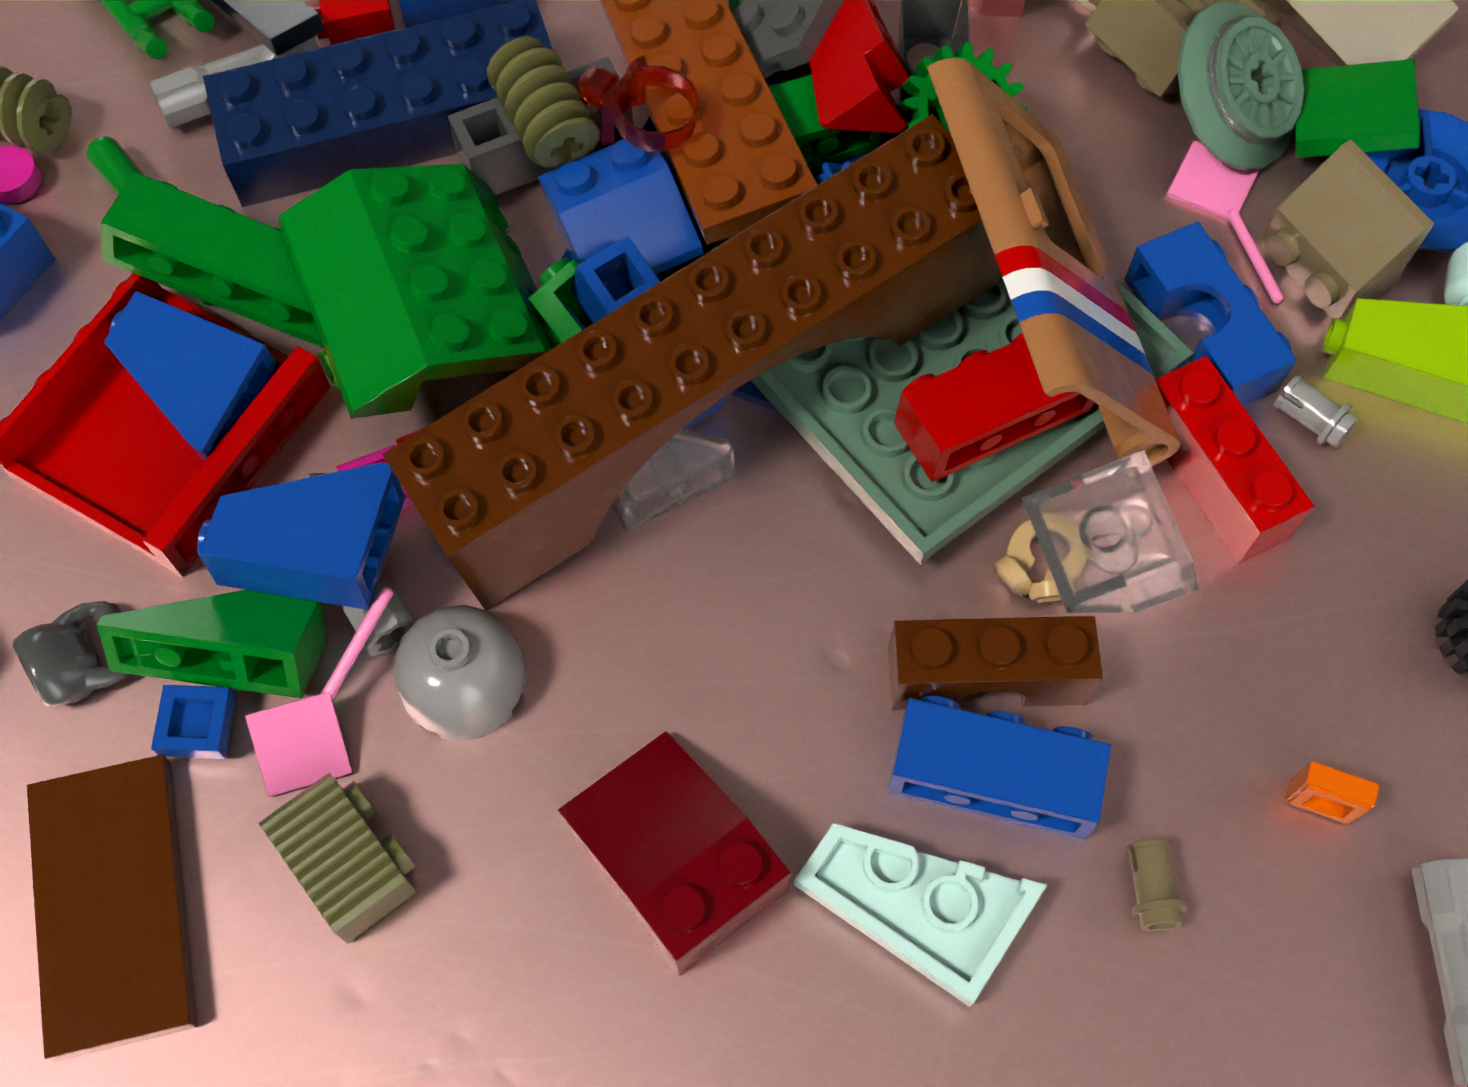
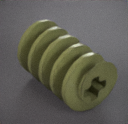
M527 35L513 39L500 47L491 57L487 66L488 81L496 91L497 98L505 108L506 116L513 124L515 133L523 143L524 150L531 161L544 168H555L586 156L597 144L600 130L595 122L590 119L588 108L583 102H580L581 95L576 87L571 84V77L566 69L562 67V60L556 51L543 47L538 39Z
M0 66V141H8L19 147H28L38 153H52L64 141L71 124L72 107L68 99L62 94L57 95L53 84L46 79H33L26 73H13L8 68Z

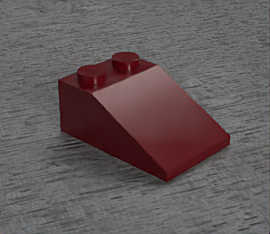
M666 731L558 809L560 816L678 976L789 890L791 872L747 816Z

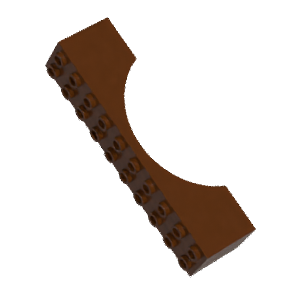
M931 114L382 454L443 551L485 610L495 606L592 544L598 527L608 509L643 465L693 419L741 385L800 354L846 339L882 337L903 345L1000 283L1001 272L951 134Z

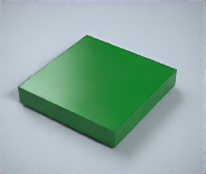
M1414 59L1302 70L1304 96L1301 113L1295 122L1296 158L1332 155L1342 144L1350 139L1363 152L1419 148L1420 127Z

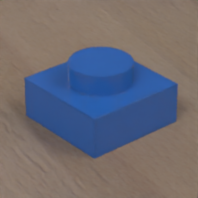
M163 685L151 749L157 755L163 754L165 757L226 759L236 694L229 687Z

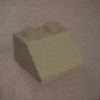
M1350 139L1342 144L1277 207L1260 243L1265 247L1273 262L1283 267L1305 290L1308 299L1316 307L1321 308L1332 320L1334 318L1344 320L1357 298L1377 300L1391 290L1434 223Z

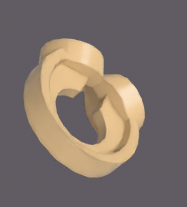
M1052 515L1035 516L1022 523L1015 530L1010 539L1006 555L995 563L997 574L1013 593L1019 594L1021 597L1029 595L1031 601H1036L1039 604L1067 602L1068 599L1075 597L1073 584L1078 578L1085 561L1084 540L1077 528L1061 517ZM1040 534H1053L1059 537L1065 544L1066 556L1062 561L1050 564L1043 580L1034 581L1029 574L1035 560L1031 553L1030 543L1034 537Z

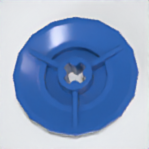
M1418 109L1420 127L1419 148L1364 153L1434 223L1419 249L1441 252L1455 251L1468 242V122L1449 113Z

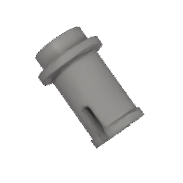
M1296 375L1283 389L1286 391L1285 395L1280 394L1273 405L1319 436L1316 440L1317 443L1323 445L1328 442L1335 448L1342 443L1359 420V417L1350 412L1353 407L1352 405L1345 403L1343 406H1340L1305 382L1299 375Z

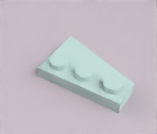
M835 823L832 824L794 881V886L969 1007L977 999L1047 885L1024 878L1018 881L984 871L985 867L959 860L957 863L916 851L914 846Z

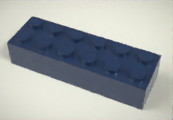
M518 0L203 76L222 165L241 206L246 207L322 188L349 169L406 167L457 154L448 115L497 98L496 91L488 81L487 66L491 57L498 49L513 39L527 35L538 39L543 47L553 50L537 1Z

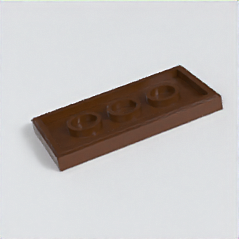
M161 754L28 784L27 797L44 1059L56 1062L197 1028L170 760Z

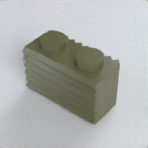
M329 772L260 821L259 825L289 866L307 895L311 898L329 927L348 944L354 941L358 935L365 933L370 926L377 924L382 917L389 915L394 908L401 906L405 900L414 896L416 890L405 875L416 866L392 833L382 841L378 839L367 821L377 815V812L356 783L353 781L345 788H342Z

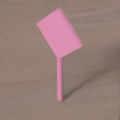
M1193 140L1167 192V196L1230 221L1271 300L1275 304L1281 303L1284 296L1239 213L1259 170H1236L1213 157L1202 143Z
M384 586L379 591L321 694L245 715L268 797L310 786L329 772L334 778L353 773L333 704V698L393 596L391 587Z

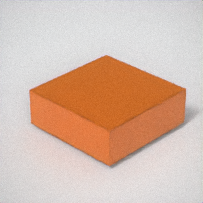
M1311 760L1290 779L1285 801L1289 802L1288 804L1349 825L1375 807L1380 784Z

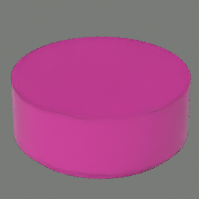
M18 146L0 147V203L15 204L30 198L40 187L42 182L41 170L32 155L24 148Z

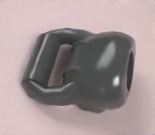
M106 601L81 603L62 613L52 623L29 628L14 639L13 649L45 706L52 708L67 703H77L88 697L94 689L108 687L123 681L129 675L127 673L110 671L109 666L101 667L99 656L93 653L84 637V630L79 627L87 619L94 618L96 623H98L103 615L121 612L117 604Z

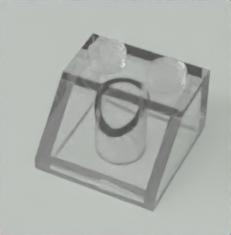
M1144 450L1022 497L1067 613L1139 612L1199 589L1193 559Z

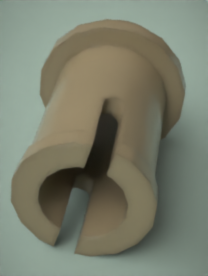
M1153 838L1132 842L1133 845H1127L1126 851L1130 859L1137 904L1131 907L1132 917L1140 920L1141 930L1146 932H1162L1182 927L1184 925L1182 914L1188 912V905L1186 901L1179 899L1171 856V841Z

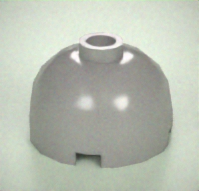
M468 605L441 607L419 618L402 636L394 657L395 690L411 720L421 728L423 726L428 731L439 733L441 738L453 741L481 738L502 727L513 715L511 710L518 703L521 693L524 696L528 684L526 658L512 630L491 612Z

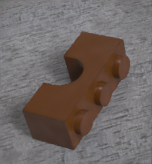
M1095 616L894 621L888 645L892 710H905L909 698L921 700L925 696H939L951 699L959 704L960 700L964 697L985 691H1013L1020 693L1022 707L1087 705L1103 680Z

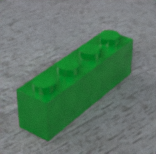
M137 172L132 174L100 222L104 262L324 348L280 228H273L238 214L227 206L216 205L181 191L170 183L156 181Z

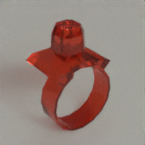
M645 55L637 57L627 67V72L620 81L618 74L602 67H589L580 78L579 93L582 98L596 109L602 110L601 145L614 143V128L616 126L620 135L633 146L647 151H668L680 147L691 138L697 126L699 100L692 81L674 69L665 66H648ZM646 86H664L677 91L688 100L694 111L691 118L680 128L667 132H649L635 127L623 115L631 108L646 104Z

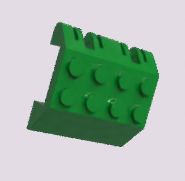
M464 164L349 169L279 216V227L351 419L411 411L422 381L520 369L556 347L544 331L543 326L547 322L528 299L537 291V288L525 261L521 257L522 254L518 245L506 234L509 232L508 229L510 227L502 214V209L494 191Z

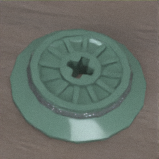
M1219 1L1197 13L1182 36L1177 64L1181 103L1194 134L1213 157L1236 170H1260L1283 155L1294 135L1295 122L1301 113L1304 96L1302 68L1293 45L1279 27L1243 3Z

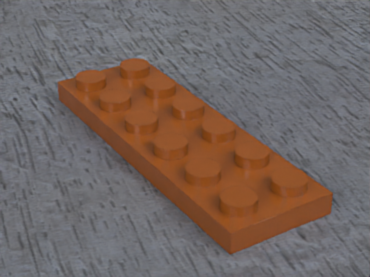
M601 0L604 13L707 245L744 231L817 186L725 0Z

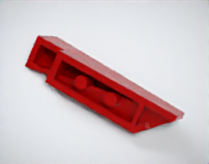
M844 0L810 60L819 124L824 128L834 130L898 133L906 128L907 125L891 92L902 86L910 75L875 1Z

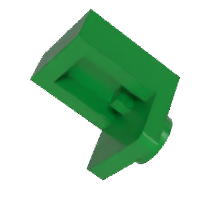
M568 257L557 261L540 276L539 281L543 286L528 298L547 322L543 328L547 337L555 346L592 325L570 291L576 266L587 259H573L570 261Z

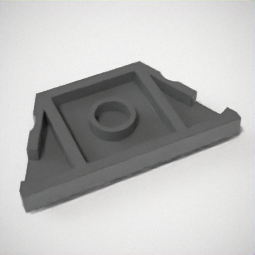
M742 0L732 15L764 79H767L777 71H787L810 62L844 0Z

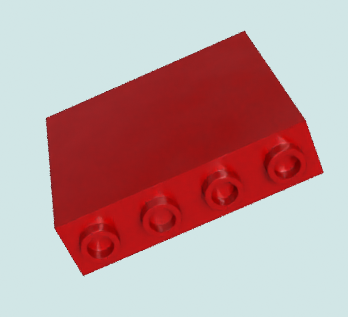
M132 273L127 280L121 282L115 288L110 300L91 322L83 326L76 333L71 345L51 368L44 371L37 378L32 390L12 413L0 421V467L8 476L183 577L199 557L197 540L200 528L207 519H212L220 496L251 490L331 386L317 356L296 346L288 356L163 289L159 283ZM135 291L265 344L279 365V369L205 461L190 446L104 343L109 334L113 318L120 310L125 309Z

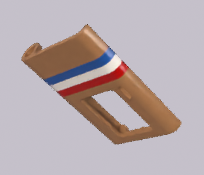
M948 58L927 66L1044 393L1053 397L1065 392H1077L1097 403L1114 447L1116 460L1122 469L1139 470L1151 467L1173 456L1179 450L1180 440L1060 139L970 62L962 58Z

